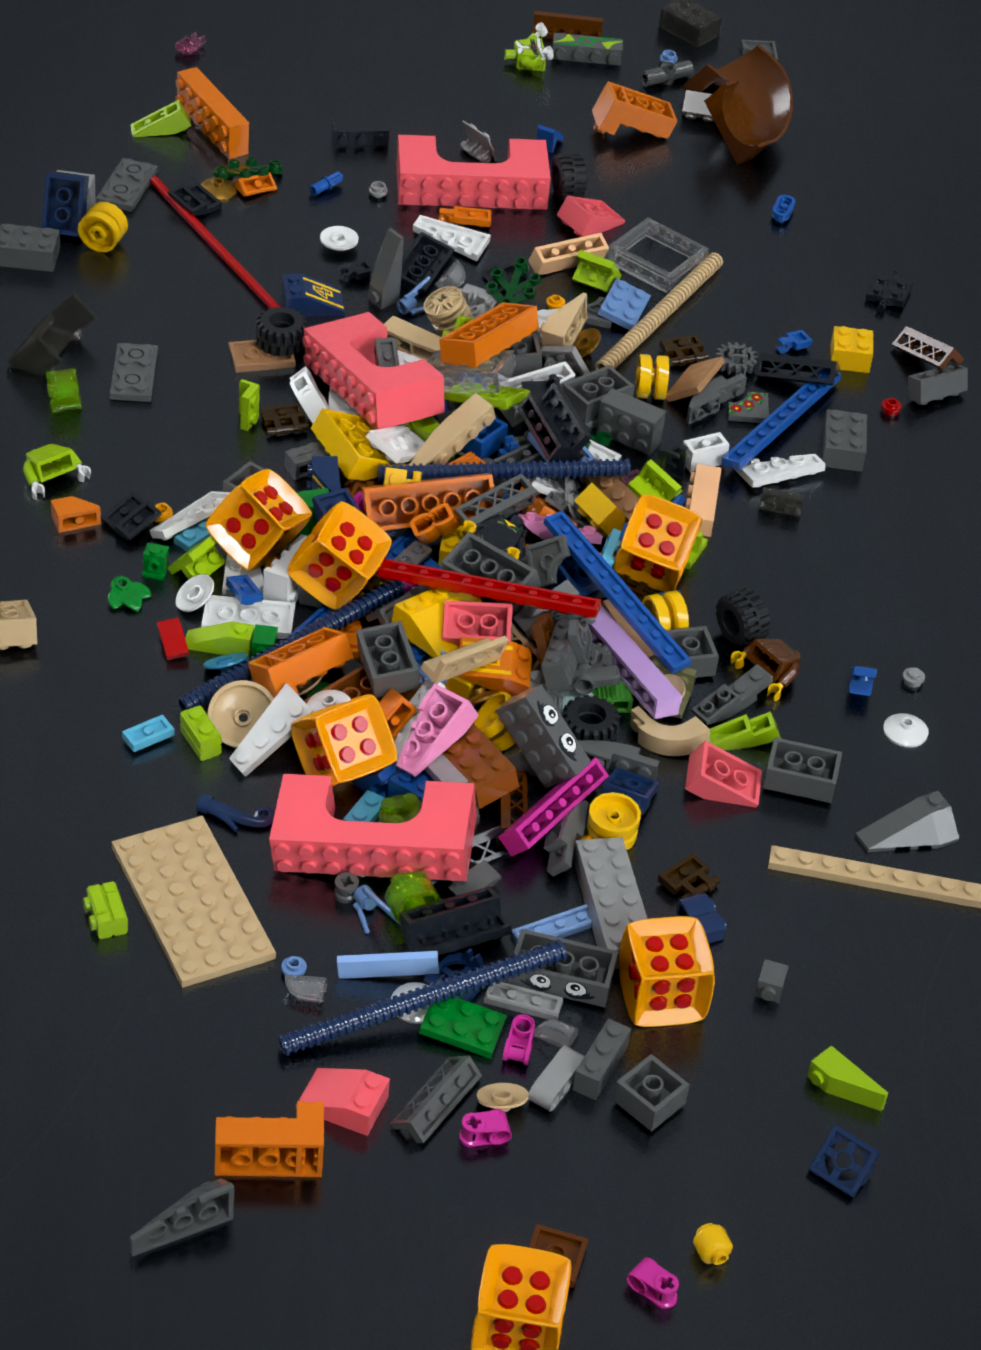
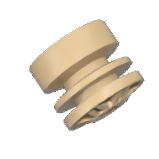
M454 286L437 289L424 302L423 309L431 321L436 334L442 337L444 330L454 331L458 315L474 318L461 290Z

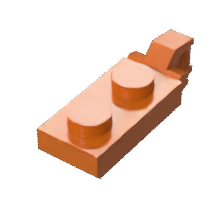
M454 206V209L440 208L438 220L459 225L490 227L491 210Z

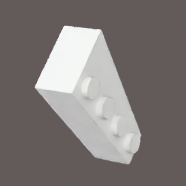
M565 361L497 382L496 385L523 389L521 382L547 381L549 375L556 374L560 378V385L562 387V383L575 379L576 374ZM519 405L511 406L509 410H500L512 427L524 421L517 409Z
M301 534L290 544L288 551L284 550L281 553L280 560L274 559L271 563L272 568L266 567L264 569L263 600L296 603L298 599L297 583L288 575L287 568L294 554L307 537L306 535Z

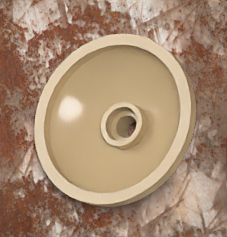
M247 680L234 681L220 688L210 701L208 717L221 734L222 743L237 748L274 698L265 687ZM241 716L248 717V720L245 722H241L239 719Z

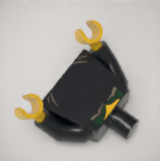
M514 515L509 521L501 516H497L493 520L479 524L465 520L460 529L461 531L476 535L518 560L525 556L524 547L526 546V541L523 538L524 531L521 529L524 522L517 515Z

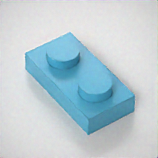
M205 518L175 535L174 544L187 552L196 544L209 537L210 533L205 526L208 519Z
M615 528L607 537L601 552V556L611 567L615 560V557L612 556L613 552L616 553L622 542L618 540L621 531Z
M163 715L122 731L123 740L133 752L174 736L173 726Z
M367 790L343 821L375 822L388 806V799Z

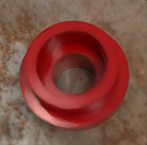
M888 398L882 401L881 407L884 414L895 416L901 410L902 405L897 399Z

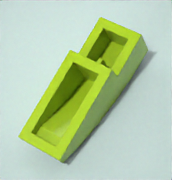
M770 711L750 720L746 714L710 728L709 743L722 750H735L773 742L774 737L781 738Z

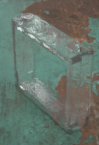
M647 217L608 246L606 259L615 262L619 269L668 294L708 256L709 248ZM647 236L687 256L688 259L671 272H668L627 250Z
M436 350L427 361L443 375L444 393H499L516 370L514 350H503L500 354L494 355L489 361L479 364V367L468 368L467 365L450 366V363H445V367H441L440 350ZM495 383L496 389H490L489 384Z

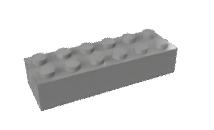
M623 837L576 840L572 861L584 903L588 906L587 912L592 920L591 927L598 947L618 951L615 969H619V952L626 926L631 922L647 919Z

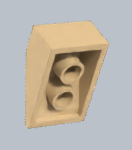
M586 293L580 294L549 315L547 321L541 324L539 331L541 334L540 346H573L587 320Z
M28 600L0 601V650L8 649L9 646L29 648L33 644H37L36 617Z

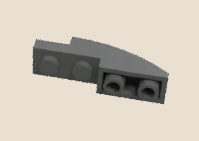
M741 373L727 380L723 376H719L710 381L700 394L694 395L688 407L686 422L690 424L719 411L720 403L743 394L747 377Z
M757 664L731 685L723 684L691 710L707 725L723 721L757 700V694L773 683V676Z
M578 741L588 758L591 760L596 757L607 774L610 769L614 770L618 767L653 780L657 778L660 761L640 755L641 748L610 741Z
M586 800L575 806L547 833L543 848L550 853L547 872L552 876L571 868L575 841L583 838L589 803Z

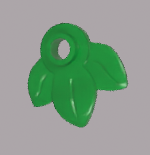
M117 576L111 581V592L108 595V602L113 609H117L123 604L129 609L139 612L142 599L150 598L151 592L140 582H131L127 577Z

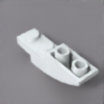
M305 366L290 377V386L311 422L314 423L321 409H329V406L324 396L320 393L311 372Z

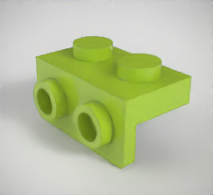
M243 379L239 382L238 412L241 414L240 429L248 431L259 419L260 385Z

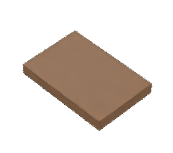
M256 340L228 342V349L236 373L295 367L296 361L293 354L291 356H274L270 353H265L264 350L259 348Z
M722 356L691 364L666 395L667 401L671 402L700 394L725 361Z

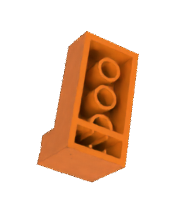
M607 81L592 109L595 119L594 131L602 134L608 132L615 135L619 125L622 124L625 127L636 128L642 133H651L657 138L663 137L668 139L678 122L670 102Z
M323 627L247 664L253 681L265 687L275 698L286 683L299 695L296 686L308 683V679L314 676L320 677L327 674V670L333 667H342L347 664L346 661L354 657L345 632Z
M297 1101L296 1118L216 1117L215 1176L322 1177L324 1101Z

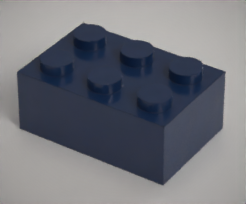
M56 171L46 173L41 228L60 230V234L80 237L78 223L86 214L89 176Z

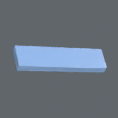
M586 904L512 929L511 936L517 944L521 929L564 938L592 928V920L587 912L588 906Z
M438 951L337 956L339 979L439 974Z

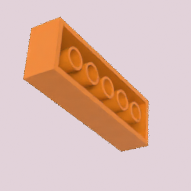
M197 67L177 72V95L175 99L180 101L194 123L199 126L202 132L211 139V142L228 159L248 154L249 122Z
M503 302L439 339L441 362L450 363V366L467 365L468 368L479 367V364L489 361L494 355L500 354L504 349L510 348L514 343L520 342L521 339L530 336L531 333L539 329L537 306Z
M484 473L361 487L364 515L383 530L410 528L409 523L414 517L423 513H429L435 506L443 503H448L454 511L460 505L493 489L494 484L493 474ZM482 501L480 507L489 509L492 507V503ZM470 510L463 512L468 519L476 514L475 511Z

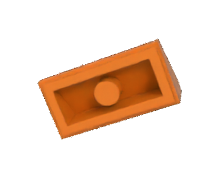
M271 172L266 176L254 175L248 178H240L234 184L235 188L244 197L277 190Z

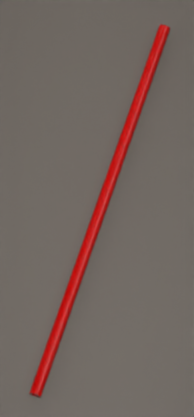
M153 176L150 179L152 186L268 308H282L194 215L190 214L168 195L170 190L157 176Z

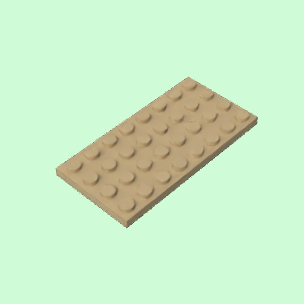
M203 815L112 841V849L182 988L276 959V952Z

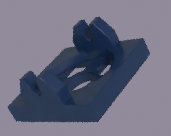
M471 948L464 953L460 951L449 953L438 963L439 974H427L424 977L423 983L430 986L432 982L437 984L438 980L445 981L446 977L452 979L453 975L460 976L461 972L466 974L470 969L472 971L476 967L481 969L484 962L479 953L475 957L473 956ZM462 964L465 968L462 971H452L448 966ZM478 988L476 992L471 990L470 994L463 993V996L459 997L456 995V997L470 1002L482 989Z
M834 1124L808 1170L854 1198L859 1188L868 1181L869 1174L873 1173L874 1163L881 1152ZM839 1141L850 1142L845 1150H834L835 1143ZM857 1146L864 1157L863 1167L854 1162L853 1153ZM841 1153H847L851 1158V1163L846 1168H840L837 1165L836 1159ZM829 1156L833 1158L835 1166L831 1174L828 1173L825 1166V1160ZM852 1170L858 1174L857 1177L848 1181L838 1180L842 1171Z

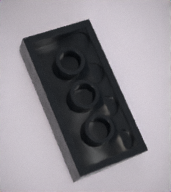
M420 232L402 258L400 289L410 292L427 276H430L431 279L417 291L418 293H425L455 249Z

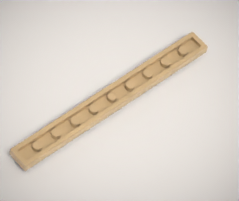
M774 845L771 846L768 869L981 909V884Z

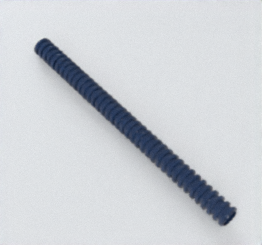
M619 458V461L612 459V461H609V459L602 461V459H599V461L592 459V461H589V459H586L582 462V459H579V462H576V460H572V462H569V460H566V462H562V460H559V462L552 460V462H549V460L542 462V460H539V463H536V461H532V463H529V461H526V463H522V461H519V463H516V461L502 463V461H499V464H496L494 461L492 464H489V462H486V464H482V462H479V464H476V462L462 464V462H459L456 465L453 462V465H449V463H446V465H442V463H439V465H436V463H433V465H429V463H426V465H422V463L416 465L413 463V466H409V464H406V466H402V464H399V466H396V464H393V466H389V464L382 466V464H379L378 481L380 483L384 481L385 467L407 470L406 479H413V471L422 472L421 480L484 473L493 474V481H496V478L500 480L506 478V480H509V478H514L521 473L527 480L529 478L536 480V477H539L540 480L543 477H546V479H549V477H553V479H556V477H559V479L573 477V479H576L578 476L580 479L583 476H586V478H589V476L596 478V476H599V478L606 476V478H609V476L613 478L619 476V478H622L623 475H626V477L630 475V460L628 458L625 461Z
M388 580L386 583H382L380 586L375 587V589L370 590L369 593H364L358 599L348 602L346 605L341 606V608L330 612L329 615H325L324 618H320L318 621H314L313 624L307 625V628L304 627L301 631H296L290 637L280 640L278 644L275 643L272 647L270 646L266 650H262L261 653L255 654V657L252 656L249 660H244L243 663L228 669L226 673L223 672L220 676L214 677V680L210 679L208 683H203L196 690L193 689L190 693H185L184 696L178 698L181 710L184 711L196 706L203 708L204 704H210L214 694L228 683L240 680L251 681L252 675L247 664L248 662L323 627L341 630L343 626L346 627L349 623L352 624L355 620H359L360 617H364L366 614H370L371 611H375L377 608L382 607V605L387 604L388 601H393V599L405 593L402 581Z
M558 939L554 944L549 942L548 946L541 945L540 949L535 947L533 951L530 949L526 950L525 954L520 952L518 956L514 954L510 959L508 957H505L504 961L499 959L496 961V964L491 962L489 966L482 965L481 969L476 967L474 971L470 969L466 974L461 972L460 976L453 975L452 979L447 977L445 981L438 980L437 984L432 982L430 986L423 985L422 989L417 987L415 991H407V994L404 992L400 993L399 997L394 995L393 999L388 997L385 998L384 1002L379 1000L378 1004L371 1003L370 1007L365 1005L361 1010L356 1008L355 1012L350 1010L346 1015L341 1013L340 1017L335 1015L331 1020L326 1018L323 1023L318 1021L317 1025L312 1023L308 1028L303 1026L302 1030L297 1028L293 1033L288 1031L285 1036L283 1034L279 1035V1043L283 1054L289 1056L290 1052L295 1054L299 1049L301 1051H304L305 1047L310 1049L313 1047V1044L318 1046L322 1041L327 1043L328 1039L333 1041L337 1036L339 1038H342L343 1034L348 1036L351 1034V1031L356 1033L360 1028L365 1030L366 1026L371 1028L375 1023L377 1025H380L381 1021L386 1023L389 1018L394 1020L396 1016L403 1017L404 1013L409 1015L411 1011L418 1012L419 1008L422 1010L426 1009L427 1005L432 1007L433 1003L438 1005L442 1000L444 1002H447L448 998L453 1000L456 998V995L461 997L463 993L470 994L471 990L476 992L478 988L485 989L486 985L489 987L493 986L494 982L499 984L500 980L505 982L509 977L510 979H514L515 975L520 977L522 973H530V970L533 972L537 971L538 967L543 969L544 965L549 967L553 962L558 964L559 960L562 962L566 961L567 953L563 943Z

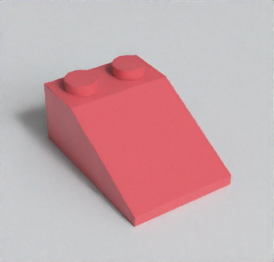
M567 196L557 213V216L562 219V223L573 228L574 233L580 237L603 233L624 224L626 221L602 200Z
M445 601L442 640L459 646L462 636L482 639L489 638L491 640L506 636L511 642L513 604Z
M704 741L689 755L685 789L706 800L756 808L759 805L762 770Z
M317 1068L299 1101H324V1120L368 1136L388 1099L390 1078L361 1069Z

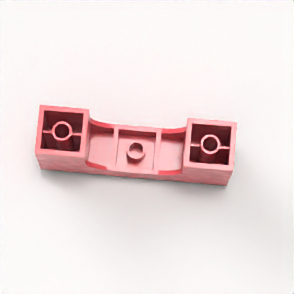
M398 135L396 160L398 204L547 210L551 177L546 140L509 139L507 161L493 164L450 162L442 159L437 154L435 136Z
M370 312L304 328L302 342L305 347V355L303 357L305 365L375 429L394 427L445 413L444 377L425 359L395 367L375 365V339L388 338L387 327Z
M283 774L269 837L274 871L331 875L348 872L356 876L467 881L477 818L474 783L426 781L422 808L416 817L403 823L343 821L334 818L335 802L331 776Z

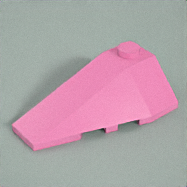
M434 684L422 699L418 708L420 712L417 720L413 721L411 726L413 729L409 740L405 741L396 764L399 769L414 777L461 738L479 716L469 700L437 684Z

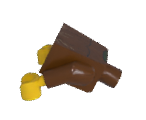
M758 638L743 648V652L735 651L731 654V664L735 662L736 669L742 668L744 666V658H747L754 665L758 664L773 676V681L778 683L770 684L767 696L770 693H776L773 701H778L781 689L786 688L794 680L799 671L798 664L801 660L798 650L792 649L780 639Z

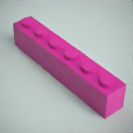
M596 757L591 759V763L577 776L558 783L498 837L511 857L531 848L609 777Z

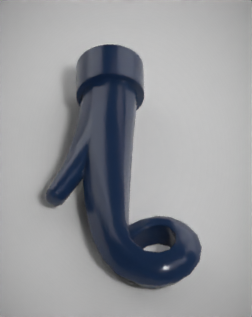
M205 793L201 794L196 805V811L206 815L209 813L225 822L234 832L238 831L235 823L256 828L267 827L273 823L275 815L272 809L261 807L252 816L215 800L213 796Z

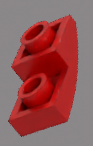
M179 617L157 622L167 661L189 656Z

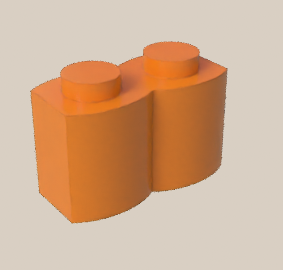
M448 503L435 506L429 513L420 514L409 523L414 535L422 544L432 543L440 535L449 534L460 526L457 516Z

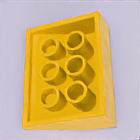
M321 409L311 429L316 435L317 440L325 447V451L331 456H337L338 466L347 479L365 481L377 478L379 464H382V466H386V464L393 466L394 463L386 458V454L381 450L375 449L370 444L371 441L366 438L370 430H376L366 419L358 415Z
M441 588L430 589L395 604L391 623L401 621L407 639L435 658L441 656L442 650L446 654L459 649L458 645L442 640L445 601H482L479 597H474L467 593H453Z

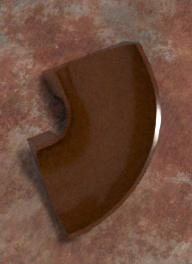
M757 45L745 55L719 69H715L710 64L706 65L683 85L685 92L690 90L708 94L713 93L704 102L737 165L751 160L768 145L779 140L790 123L793 111V94L789 78L777 59L760 45Z

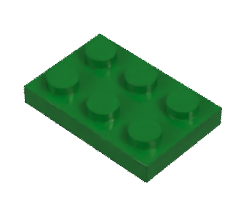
M457 997L453 1000L448 998L447 1002L442 1000L440 1004L433 1003L432 1007H428L419 1034L491 1059L507 1015Z

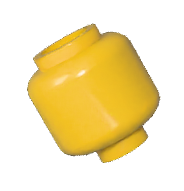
M707 1223L699 1227L695 1233L693 1244L701 1260L706 1264L721 1265L725 1263L733 1249L732 1242L725 1229L713 1223Z

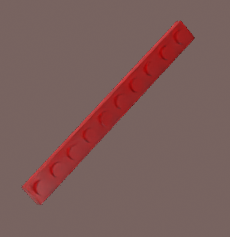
M385 558L377 572L378 577H383L387 580L404 581L411 585L420 584L432 589L441 588L453 593L462 592L471 594L474 597H488L496 601H509L517 605H530L542 610H556L563 614H577L584 618H596L601 608V599Z

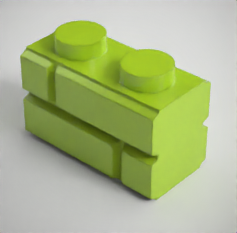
M196 706L180 713V731L200 761L219 756L222 750V736L201 706Z
M116 882L103 883L101 886L99 884L88 886L86 888L87 897L83 898L85 912L91 913V916H89L91 930H96L100 939L109 938L112 935L126 934L128 932V918Z

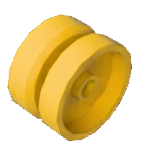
M109 202L95 203L78 223V233L81 240L90 249L97 252L113 250L128 229L127 218L122 210Z
M640 354L635 376L636 398L647 399L652 387L654 400H665L669 379V357L658 355L653 368L651 355Z
M677 590L665 592L662 596L653 594L644 597L643 605L665 630L689 628L687 607L684 598Z
M504 691L490 697L477 712L479 716L473 722L499 751L507 750L516 743L495 711L512 697Z
M614 792L601 794L590 804L585 834H590L592 839L623 837L626 850L632 848L637 839L641 817L638 804L624 794Z

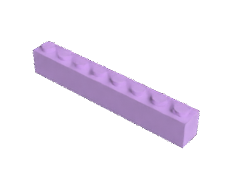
M601 605L597 617L594 618L596 622L589 626L593 636V645L596 646L598 643H601L602 647L608 646V650L611 651L613 657V664L618 665L620 680L654 719L678 715L680 704L682 703L680 692L675 689L648 656L643 653L638 645Z

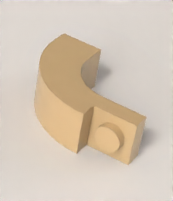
M639 706L631 710L630 726L635 732H638V744L651 752L666 756L689 755L704 741L710 742V729L696 716L683 724L668 726L654 721Z

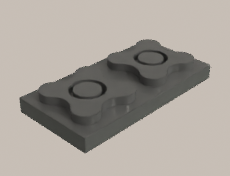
M122 158L96 197V203L109 202L121 210L132 212L150 185V179L157 174L158 166L147 162L143 163L129 158Z
M117 343L110 389L111 400L151 402L158 355L157 345Z

